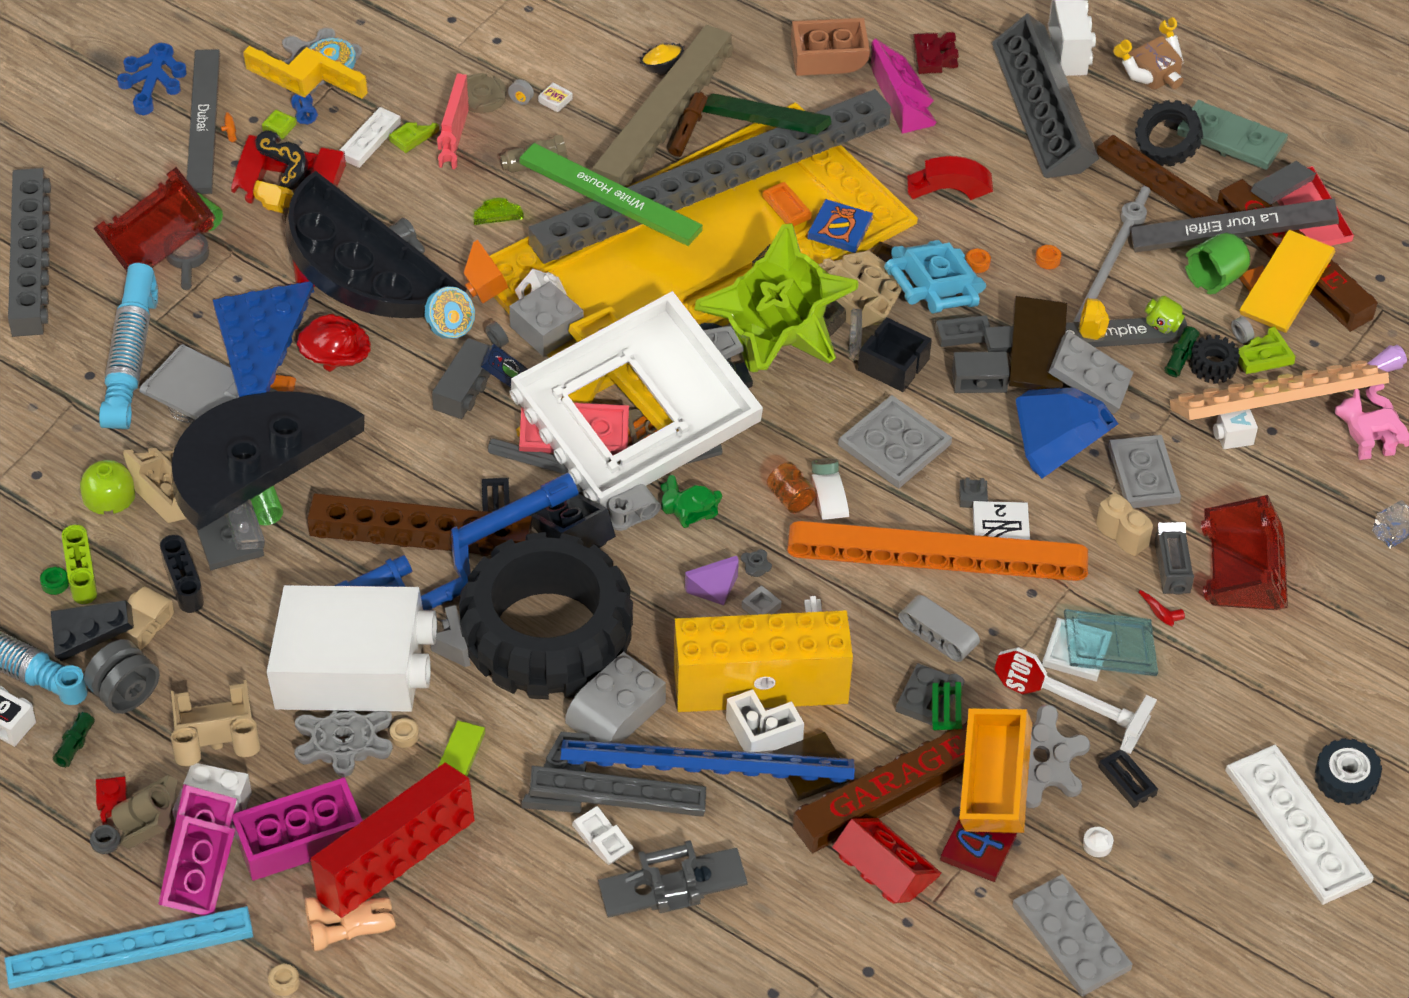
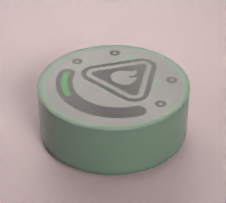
M824 458L811 462L812 472L817 475H829L839 471L837 459Z

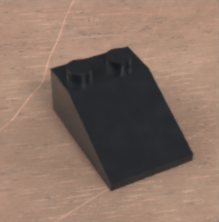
M581 494L552 508L548 506L529 515L532 516V527L538 533L546 532V538L560 539L563 533L581 538L583 546L590 548L593 544L600 548L606 545L607 541L616 537L608 508Z

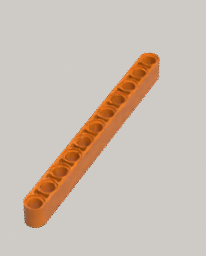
M806 521L794 522L789 527L787 551L791 556L797 558L1071 581L1083 580L1088 575V549L1081 544Z

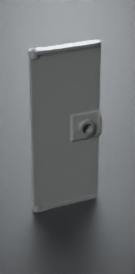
M181 344L139 389L140 393L195 420L208 410L224 402L239 398L230 367L184 344ZM270 387V392L277 391Z

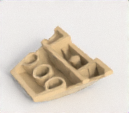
M870 251L844 255L842 260L832 261L828 258L824 259L822 264H818L831 275L858 280L859 285L856 291L833 301V305L828 304L826 306V309L855 329L881 324L888 316L902 289L894 277L889 275L884 269L886 262ZM863 273L862 277L858 279L859 274Z
M176 446L171 451H159L157 448H149L148 452L134 453L133 449L124 450L123 455L133 478L135 491L167 523L187 519L177 505L172 486V457Z

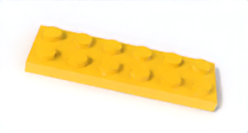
M609 306L570 324L568 332L579 342L622 318ZM629 363L607 373L658 431L673 423Z

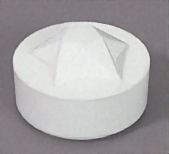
M1092 827L1086 831L1083 839V848L1089 855L1104 857L1111 852L1113 836L1107 829Z

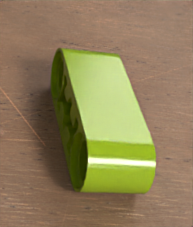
M70 525L62 532V543L72 598L76 603L89 604L97 597V587L87 531L81 525ZM76 561L82 562L81 568L77 567Z

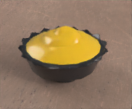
M674 42L657 45L655 48L643 53V57L639 58V63L643 64L651 73L666 75L683 54L684 46H681L680 43L676 45Z

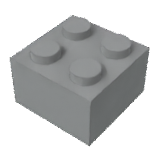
M551 281L509 306L510 327L543 357L573 339L574 337L568 332L570 324L584 318V310Z

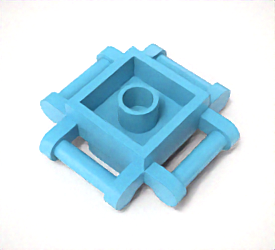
M939 240L905 248L903 246H895L892 248L893 259H890L884 265L886 272L894 277L904 291L907 302L913 305L922 299H926L931 313H939L942 309L965 305L968 307L978 306V294L986 288L984 280L975 274L965 260L963 251L961 249H954L950 243L942 244ZM901 270H905L911 280L916 285V288H913V286ZM959 293H962V294H963V296H957V297H955L956 294H959Z

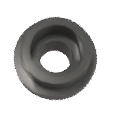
M109 825L98 826L90 837L92 849L100 854H108L115 851L121 841L119 832Z

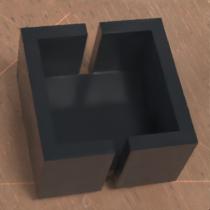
M886 317L875 330L874 336L871 335L861 347L858 371L904 392L914 380L915 374H918L930 360L932 338Z

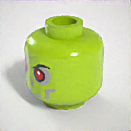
M1160 296L1157 300L1152 298L1144 310L1147 313L1146 323L1162 334H1168L1171 331L1175 333L1185 317L1182 314L1183 307L1167 296Z

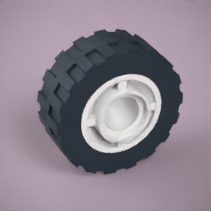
M1346 738L1338 741L1334 740L1328 746L1326 745L1318 756L1315 768V781L1318 783L1319 790L1323 791L1327 798H1331L1337 803H1345V805L1360 804L1364 800H1369L1371 795H1374L1377 790L1382 773L1381 759L1376 755V751L1356 739L1348 740Z

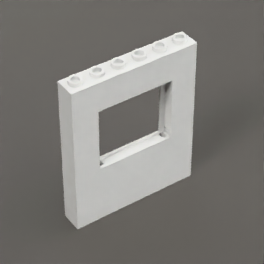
M673 291L511 378L510 396L514 403L522 406L528 422L535 424L539 429L542 441L546 445L550 444L554 450L556 460L561 465L564 464L567 467L568 473L573 478L575 484H579L584 490V497L606 508L609 505L610 498L628 491L639 484L646 486L761 421L763 410L761 404ZM629 363L673 423L613 456L568 395L618 367Z

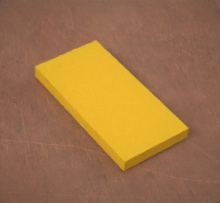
M1288 230L1239 310L1240 315L1270 327L1275 326L1277 330L1286 333L1334 256L1335 248Z

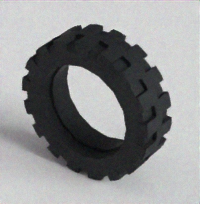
M1165 100L1161 104H1153V108L1150 110L1146 109L1143 112V117H1139L1137 121L1138 127H1135L1136 141L1142 154L1161 166L1164 164L1175 166V163L1178 162L1182 164L1186 162L1188 157L1192 158L1196 154L1195 150L1199 149L1202 144L1203 128L1197 112L1192 110L1189 104L1186 103L1184 105L1178 100H1175V102ZM1176 118L1188 124L1189 132L1186 138L1173 147H1157L1149 140L1152 129L1166 119Z

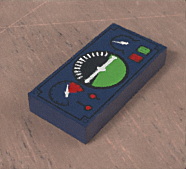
M495 344L488 348L481 365L483 369L510 388L511 378L528 370L527 367Z

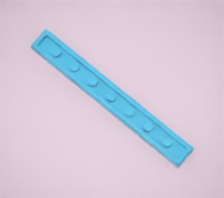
M248 906L5 957L4 959L8 985L10 989L252 938L254 936Z

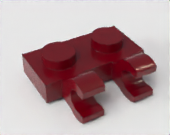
M947 32L939 38L938 33L914 34L918 74L942 73V68L953 69L958 67L957 58H959V53L955 46V32Z

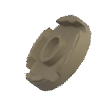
M484 73L473 74L467 77L469 111L488 113L500 108L504 104L506 87L504 82L498 77H487V74Z

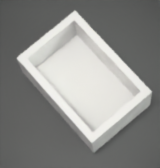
M1052 0L1048 29L1051 42L1065 76L1087 75L1088 66L1093 63L1091 47H1095L1096 37L1094 32L1091 33L1092 18L1087 16V0Z

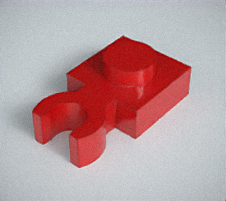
M125 776L96 779V805L98 810H102L100 813L102 825H107V820L112 816L114 806L127 799Z

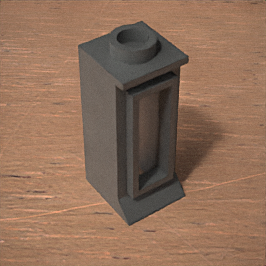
M1159 522L1154 542L1163 594L1180 595L1191 593L1194 574L1192 572L1186 537V522Z

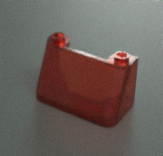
M177 167L166 174L169 179L165 182V185L160 182L158 189L119 218L117 216L113 217L112 220L115 223L106 224L102 221L93 228L126 272L128 266L133 263H143L151 268L155 267L200 232L204 234L214 226V214Z
M1264 495L1205 508V520L1201 521V528L1204 536H1209L1212 542L1213 578L1207 579L1206 585H1203L1205 600L1207 602L1210 601L1213 606L1275 611L1287 609L1285 534L1282 522L1269 496Z

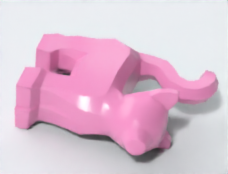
M1384 384L1369 386L1366 389L1367 398L1373 404L1383 407V409L1366 413L1362 412V403L1358 389L1354 390L1353 397L1344 399L1341 405L1335 407V414L1348 424L1350 435L1359 445V460L1371 459V451L1375 445L1374 440L1381 439L1383 441L1382 454L1384 456L1395 455L1396 446L1399 443L1404 444L1405 447L1409 446V432L1401 422L1389 399L1376 393L1384 389Z

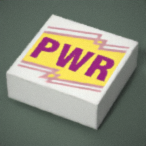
M552 83L538 96L539 103L557 113L573 99L572 92L555 83Z

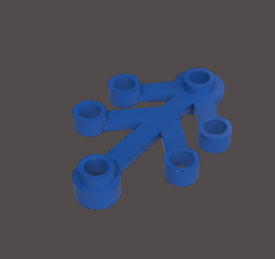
M157 43L150 48L148 54L139 58L130 56L123 61L124 69L129 73L136 72L139 67L152 62L150 67L132 75L122 73L117 77L118 86L121 89H129L134 84L146 79L141 93L137 94L133 100L134 111L139 115H148L154 110L151 95L157 79L166 88L168 94L176 95L181 91L179 80L171 79L162 69V65L166 64L171 69L172 75L175 78H183L187 74L186 65L182 62H177L173 58V47L169 44Z

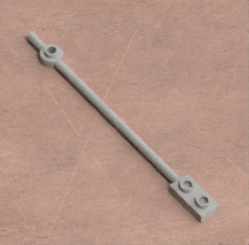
M1143 186L1135 202L1126 203L1122 207L1121 221L1123 225L1073 322H1080L1082 309L1087 298L1097 299L1131 232V227L1144 224L1147 214L1144 204L1151 192L1149 187Z

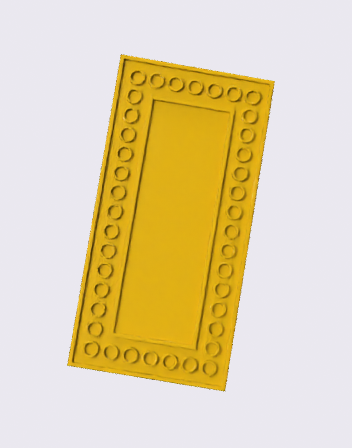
M796 102L787 106V108L805 111ZM753 123L632 185L778 127ZM838 145L797 163L780 168L777 171L765 174L755 180L718 193L713 197H708L690 206L676 210L675 212L703 225L702 232L689 246L642 224L543 264L529 245L528 236L490 255L509 287L493 298L510 315L509 306L519 300L515 289L532 269H536L559 277L567 296L584 310V318L609 306L621 318H624L673 291L698 324L714 323L723 327L730 323L729 319L696 311L695 303L700 298L733 285L738 277L744 276L753 268L756 261L765 256L780 227L786 224L763 198L764 190L785 182L812 212L811 219L794 226V231L800 252L808 255L817 264H822L824 259L830 258L832 261L842 260L844 255L854 254L850 251L808 239V232L825 199L873 213V220L856 253L867 251L878 245L880 241L884 242L916 225L918 217L842 145ZM531 284L525 287L524 296L531 293ZM573 338L547 354V356L550 358L578 342ZM607 374L597 393L615 384Z

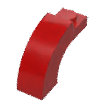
M942 156L925 161V169L907 176L908 194L912 199L940 189L959 190L965 193L970 200L993 192L992 173L982 164L964 157Z

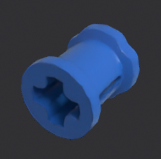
M295 94L291 98V105L297 112L296 119L300 124H311L318 116L316 108L312 106L313 98L311 94H308L305 98Z

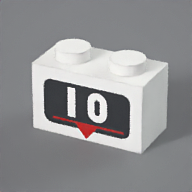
M0 686V739L15 747L36 723L33 706L25 698H17Z

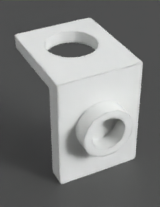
M532 269L515 289L520 300L525 297L524 290L528 284H531V292L551 281L567 295L559 277L536 269Z

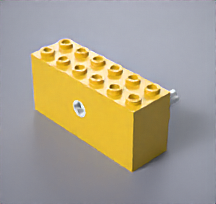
M810 596L809 600H804L805 612L675 618L674 676L677 711L726 710L728 698L750 690H754L764 708H775L792 702L795 707L848 704L853 653L847 610L822 612L821 599H816V596Z

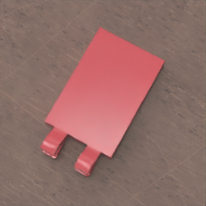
M465 74L456 75L442 121V131L437 138L438 150L442 149L438 156L440 168L447 161L452 163V169H456L458 165L456 151L469 111L467 75Z

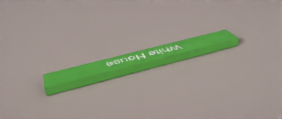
M533 143L520 156L521 165L684 245L689 246L702 232V224L536 143Z

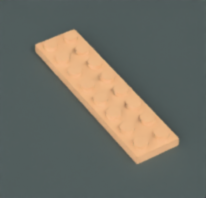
M1354 361L1351 363V366L1332 365L1328 366L1326 371L1318 372V370H1306L1302 372V375H1280L1278 380L1273 381L1257 379L1253 381V384L1246 386L1238 383L1228 386V389L1219 390L1218 388L1205 389L1203 394L1194 395V393L1179 394V398L1170 400V408L1188 420H1194L1389 383L1388 372L1379 369L1376 365H1368L1367 361Z

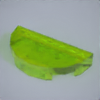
M506 198L486 200L478 210L474 211V225L524 219L522 208L518 204L516 206L508 202Z

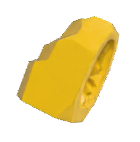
M256 181L253 188L255 199L260 201L266 210L284 214L283 208L290 206V201L294 194L291 189L262 181Z
M1087 298L1079 322V333L1083 338L1098 340L1106 334L1110 320L1108 313L1105 311V306L1100 300Z

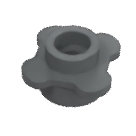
M760 549L757 552H746L741 555V561L745 563V572L750 576L760 577L772 569V564L768 562L765 550Z

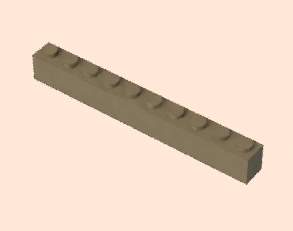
M706 24L593 167V172L626 188L629 187L633 177L642 171L647 159L653 157L658 145L664 143L668 132L677 126L679 118L682 116L684 109L689 106L693 95L696 92H701L704 86L709 85L713 74L719 72L724 60L731 56L734 45L731 44L732 33Z

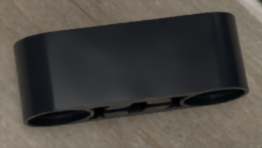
M168 535L161 540L160 550L163 565L176 600L182 611L187 613L197 612L204 604L198 574L184 539L179 535ZM180 570L183 571L184 577H182V578H181Z

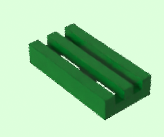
M950 682L944 683V687H939L938 683L932 684L933 730L962 729L961 682H955L953 687H950ZM939 695H944V722H939ZM950 695H955V721H950Z

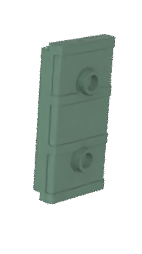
M1199 99L1192 107V110L1197 112L1202 124V145L1220 151L1223 157L1230 155L1267 170L1287 142L1288 134L1266 127L1258 122L1212 106ZM1182 121L1178 127L1177 135L1186 138L1189 126L1185 121Z

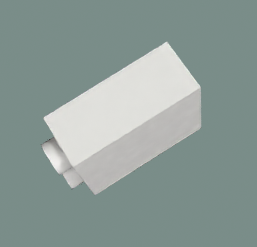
M284 585L267 668L275 710L412 712L415 689L429 688L430 655L421 654L422 645H435L437 633L436 611L423 610L420 588Z

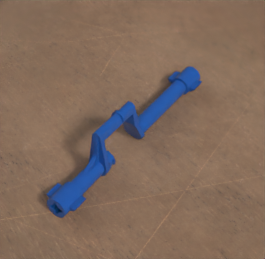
M566 473L541 485L539 490L465 526L452 528L453 563L459 578L422 595L423 610H431L447 601L451 602L454 598L461 595V591L467 584V577L470 574L468 545L548 506L552 508L579 495L571 475ZM403 555L394 560L390 558L385 561L384 565L349 582L344 580L334 586L405 587L402 577L412 573V568L406 556Z

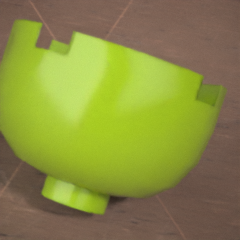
M115 460L98 461L90 465L82 475L80 492L83 504L92 512L104 514V511L113 510V514L119 513L128 508L135 499L133 478L127 467Z

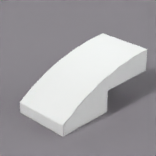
M839 472L829 475H812V485L817 496V507L822 520L849 517L847 499Z
M598 806L573 821L572 826L608 865L633 850V846L618 826H612Z

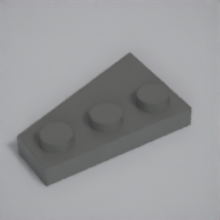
M560 732L546 757V763L543 767L586 772L587 761L583 764H570L567 760H561V747L563 740L590 741V734ZM529 793L522 800V808L581 813L582 802L529 796Z

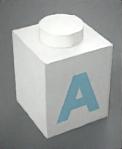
M1250 409L1218 415L1217 423L1213 426L1215 438L1220 440L1223 449L1254 445L1258 426Z

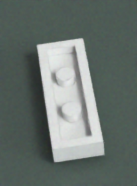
M379 107L339 150L345 152L346 162L360 168L389 137V134L401 124V117Z

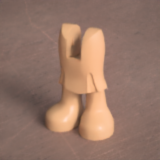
M305 898L306 918L313 951L324 950L329 944L343 939L348 941L356 936L383 933L395 928L394 916L389 914L392 909L390 899H368L357 909L340 918L328 908H323L317 898ZM341 922L339 926L327 927V925Z

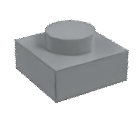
M761 585L742 600V608L750 615L774 614L781 608L782 601Z

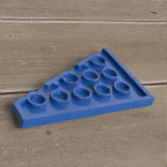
M310 281L277 286L261 291H251L235 296H225L213 300L215 314L238 397L270 392V385L275 381L277 368L283 363L287 354V348L292 343V335L301 323L303 312L309 305L308 299L311 293H314V286Z

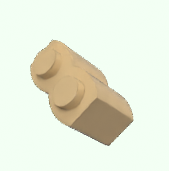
M1113 493L1100 503L1096 525L1104 535L1115 539L1121 549L1133 556L1138 555L1149 546L1153 524L1146 515L1133 510L1131 504L1118 494Z
M147 587L134 592L128 600V603L132 605L134 628L115 637L119 640H130L140 650L148 645L156 632L162 629L174 614L172 600Z

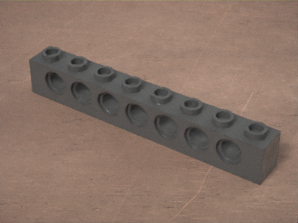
M43 168L13 170L8 303V321L12 337L44 335V324H48V310L44 308V305L49 304L48 289H45V286L49 285L48 270H45V267L50 266L49 253L46 251V248H50L49 233H46V230H50V217L46 212L51 211L50 197L47 196V193H51L50 178H45Z

